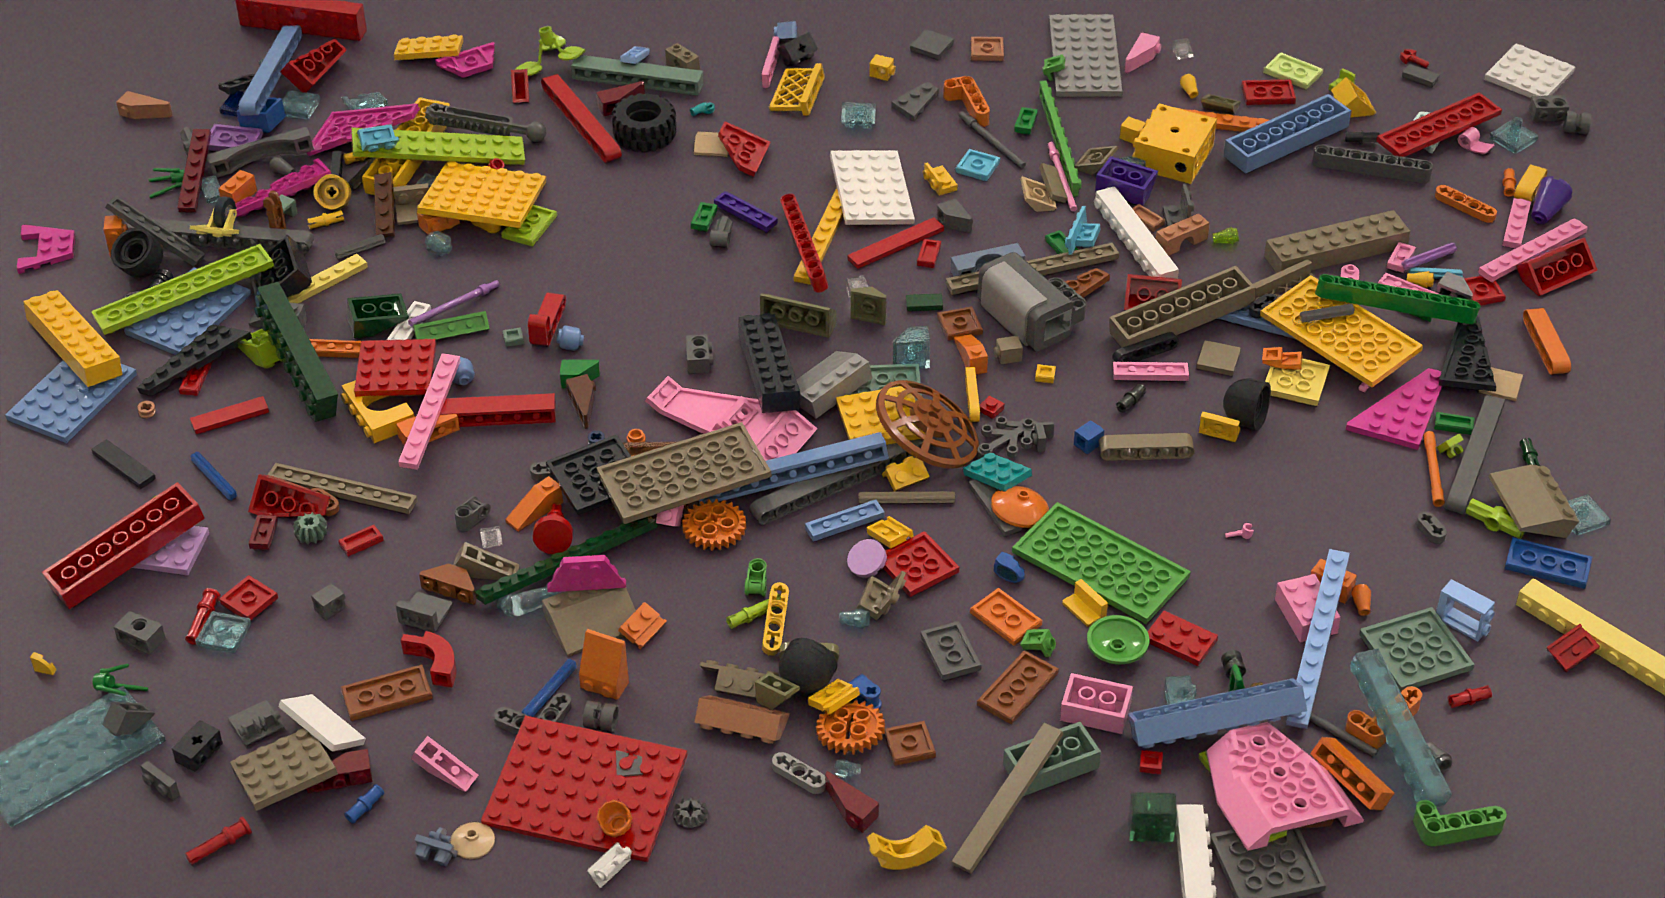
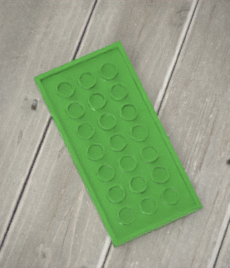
M1058 502L1012 547V553L1074 586L1075 582L1082 579L1109 605L1145 624L1154 617L1188 580L1191 571Z

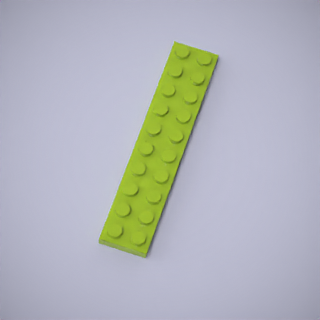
M352 128L351 130L353 157L490 163V160L499 158L504 164H525L523 139L518 136L393 130L395 137L399 138L394 148H379L377 151L369 152L368 150L362 151L357 133L359 129L364 128Z
M258 244L93 310L91 313L103 334L106 335L123 327L131 326L133 323L143 319H148L155 314L165 312L175 306H180L190 300L200 298L207 293L215 292L222 287L232 285L259 272L267 271L269 268L274 267V264L261 244Z

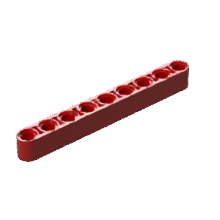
M558 74L541 79V85L545 93L603 162L607 163L622 157L619 145Z
M785 194L780 198V202L812 289L817 293L823 292L828 289V282L795 195Z

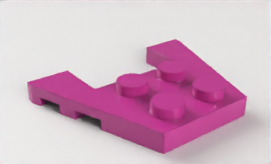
M22 225V240L39 239L36 257L18 258V274L25 273V269L33 267L35 270L40 268L42 264L50 262L52 265L74 257V230Z

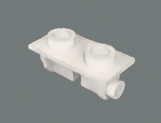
M617 842L587 870L599 888L607 883L631 860L630 855L632 851L628 847L622 848Z

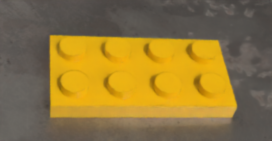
M463 36L403 38L397 44L394 59L406 60L459 56L463 44Z

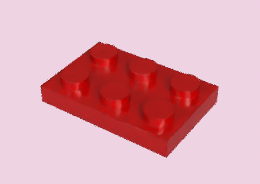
M1163 611L1147 631L1149 644L1196 666L1201 664L1218 641L1217 634L1167 611Z

